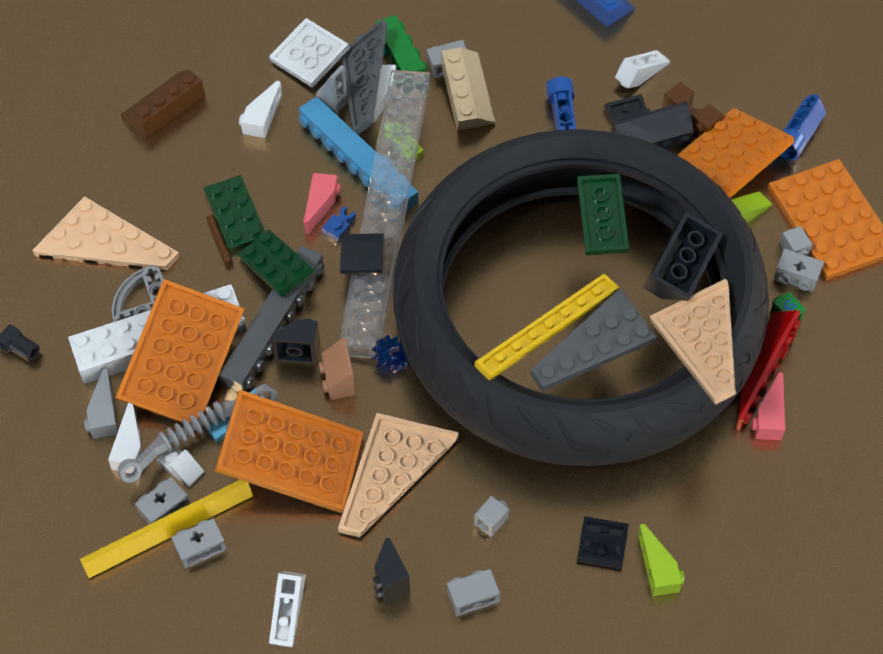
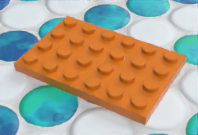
M732 108L723 116L721 121L715 123V126L708 132L700 135L680 152L678 156L705 173L731 198L794 143V136Z
M840 159L768 184L770 193L792 228L801 226L811 241L812 248L809 255L812 258L824 261L821 274L825 280L883 260V224Z
M163 279L115 398L183 423V419L191 423L190 415L192 414L198 419L199 410L205 413V407L209 403L245 309Z
M239 389L214 471L343 513L364 432Z

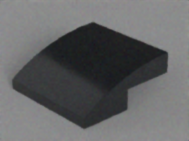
M642 94L605 103L604 105L612 127L613 122L651 112L649 108H646Z
M384 233L343 234L340 274L382 273Z
M584 516L577 562L622 570L629 524Z

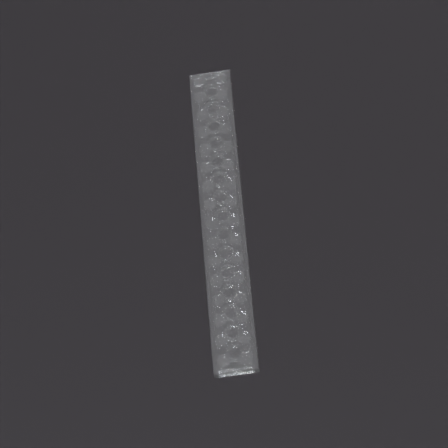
M391 70L359 233H384L382 273L351 274L339 340L346 338L350 357L379 359L394 280V270L402 237L431 79L430 72Z

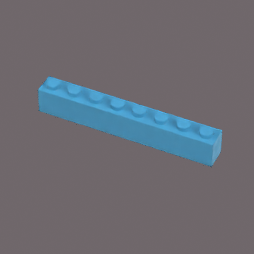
M317 96L298 108L301 125L307 127L316 139H320L328 151H332L341 163L344 162L352 174L361 178L362 183L366 187H370L377 198L383 199L391 211H395L401 216L419 203L418 191Z

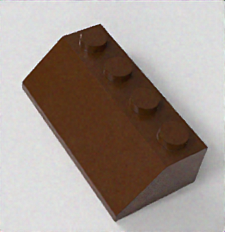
M191 70L180 71L120 115L141 135L147 138L205 95L203 82Z

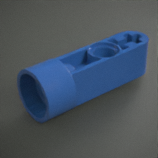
M555 77L546 84L547 99L552 105L555 130L576 129L572 103L575 98L573 82L567 77Z
M812 94L807 96L783 130V132L794 136V143L779 155L782 159L787 161L797 160L824 118L826 110L819 95Z

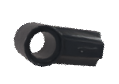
M9 324L0 334V348L8 353L12 351L28 362L38 356L39 345L23 336L22 332L15 326Z

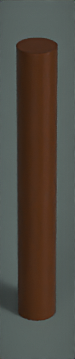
M210 214L206 219L225 265L231 266L233 261L214 215Z

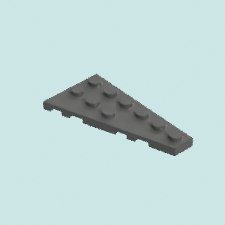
M383 19L350 44V49L342 56L343 66H345L346 88L353 131L357 134H360L373 124L388 25Z
M620 288L533 367L530 375L540 390L545 391L655 342L656 336Z

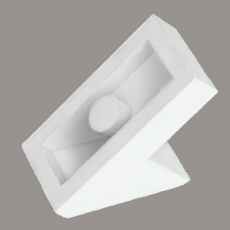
M171 445L172 451H165L157 459V463L188 488H191L205 472L187 450L181 452Z

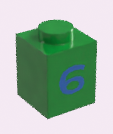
M788 292L783 296L778 295L772 301L770 313L772 315L773 312L798 310L800 311L798 320L802 321L806 309Z

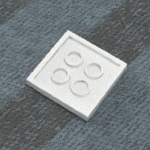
M305 18L269 58L271 62L313 88L350 48L348 43Z

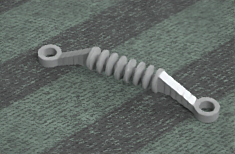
M268 384L260 385L254 391V394L260 397L264 392L269 391L267 399L276 401L277 393ZM235 400L223 403L214 402V410L209 406L205 407L206 415L199 410L198 419L193 414L190 415L191 423L183 419L184 427L176 423L175 432L168 427V436L162 431L159 432L158 437L136 460L126 459L119 464L118 475L125 482L131 483L136 481L141 476L144 468L159 454L165 451H172L171 443L179 447L178 439H181L184 443L188 442L187 434L194 439L195 430L201 435L203 434L202 426L207 430L211 429L209 422L217 426L218 417L221 421H226V417L232 413ZM128 467H135L131 474L125 475Z

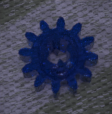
M386 335L383 339L377 340V346L372 348V351L377 353L372 359L379 361L376 365L377 368L384 366V373L390 369L392 373H396L398 369L402 370L406 367L405 362L408 359L405 356L401 342H397L398 336L391 339L389 335Z

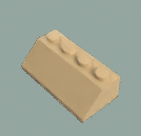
M461 47L443 50L440 62L457 131L495 124L478 52Z

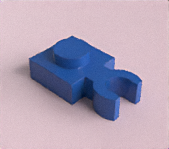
M343 207L340 210L339 217L333 214L323 225L322 233L338 242L343 237V234H346L350 229V223L355 220L356 213L353 211L351 215H345L347 214V207Z

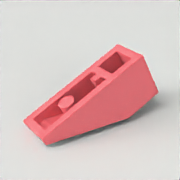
M313 173L304 217L305 234H309L335 204L336 196H340L341 184L337 181V175Z
M778 373L762 401L756 417H752L751 429L755 430V439L782 440L785 432L783 373Z

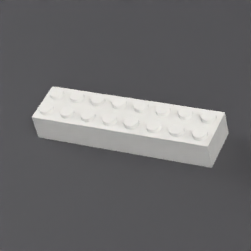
M231 284L203 293L240 307ZM151 310L68 337L84 384L98 380L102 370L105 368L108 369L109 375L127 370ZM244 316L241 318L236 334L247 331Z

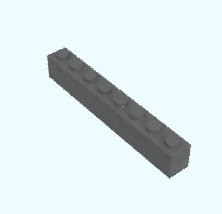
M303 246L298 248L296 253L312 267L314 272L282 298L272 289L219 373L221 386L237 393L239 389L246 391L247 388L250 389L252 387L254 377L264 367L265 359L273 353L272 335L287 326L288 322L291 323L293 321L298 306H302L308 290H312L316 277L322 274L325 267L322 254Z

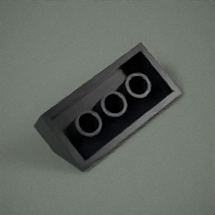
M687 101L613 122L612 127L613 133L641 139L668 151L690 144L694 132Z
M685 212L676 223L642 288L661 299L688 301L723 233Z

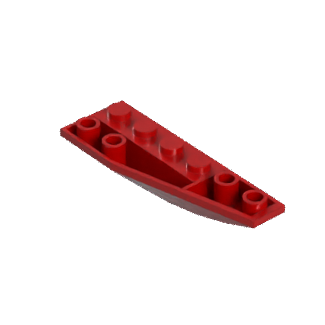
M800 311L773 312L769 319L759 357L750 376L740 390L736 429L740 430L743 424L748 425L753 415L750 411L753 407H758L762 396H760L761 391L766 392L771 382L769 380L770 375L775 376L780 366L777 362L780 358H785L789 344H792L795 340L797 330L801 324V321L798 320Z

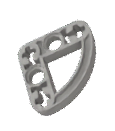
M145 267L132 274L122 283L115 294L112 304L114 322L152 309L157 297L153 295V292L156 289H160L163 282V276L158 267ZM151 274L155 276L156 282L152 283ZM144 282L151 302L122 311L129 294Z

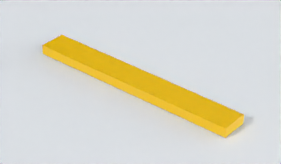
M605 273L479 358L475 361L474 366L489 381L610 298L619 290V286Z
M238 480L81 558L80 561L88 578L175 536L181 530L189 529L199 522L207 520L253 497L249 483Z

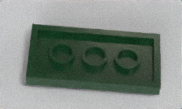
M620 174L578 176L577 186L585 256L629 253Z
M241 175L203 187L229 253L245 248L266 232Z
M270 229L238 253L240 259L281 298L314 272L305 260Z

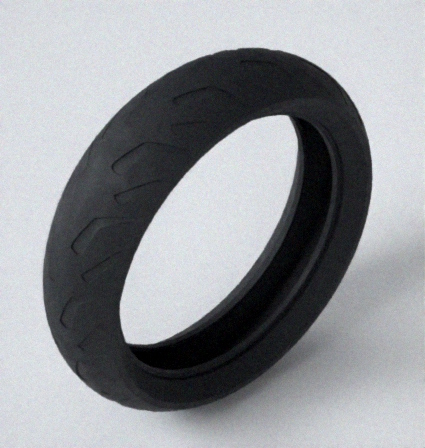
M568 129L538 132L491 147L461 164L432 190L412 218L397 255L393 280V309L397 332L412 369L431 397L446 413L461 423L463 427L497 447L530 459L562 465L597 466L629 462L667 450L699 432L731 403L744 386L759 357L768 321L769 293L764 261L750 226L730 197L705 173L696 169L694 165L678 155L641 139L607 131ZM620 174L623 203L650 214L672 230L683 214L688 212L723 233L704 271L710 286L724 279L728 281L736 394L714 404L686 366H683L670 377L641 391L604 399H573L548 395L521 386L501 374L489 381L474 366L475 361L479 357L459 335L448 313L443 289L450 266L469 237L496 215L511 207L544 197L578 195V176Z

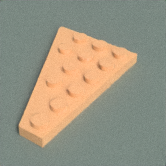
M85 196L32 250L37 257L39 255L53 256L54 259L65 258L81 262L92 260L97 261L99 264L110 263L129 267V265L142 266V268L156 266L162 271H167L180 257L179 252Z
M726 279L692 295L688 301L681 300L650 316L651 323L714 404L736 394L728 281Z
M376 413L338 527V532L361 537L458 440L459 433Z

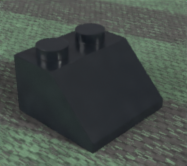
M296 319L272 335L271 341L275 361L317 365L320 349L318 321Z
M388 537L383 543L374 566L375 576L372 577L375 585L373 586L374 592L378 599H383L385 605L410 594L409 574L390 537Z

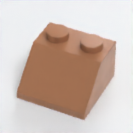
M341 338L321 353L322 362H319L320 374H325L326 380H322L324 393H329L330 400L355 396L354 376L346 338Z

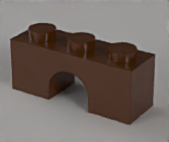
M679 82L664 94L662 106L668 107L687 101L694 132L697 135L708 132L715 126V123L723 119L724 115L710 104L701 109L693 108L691 105L693 104L695 92L682 82Z

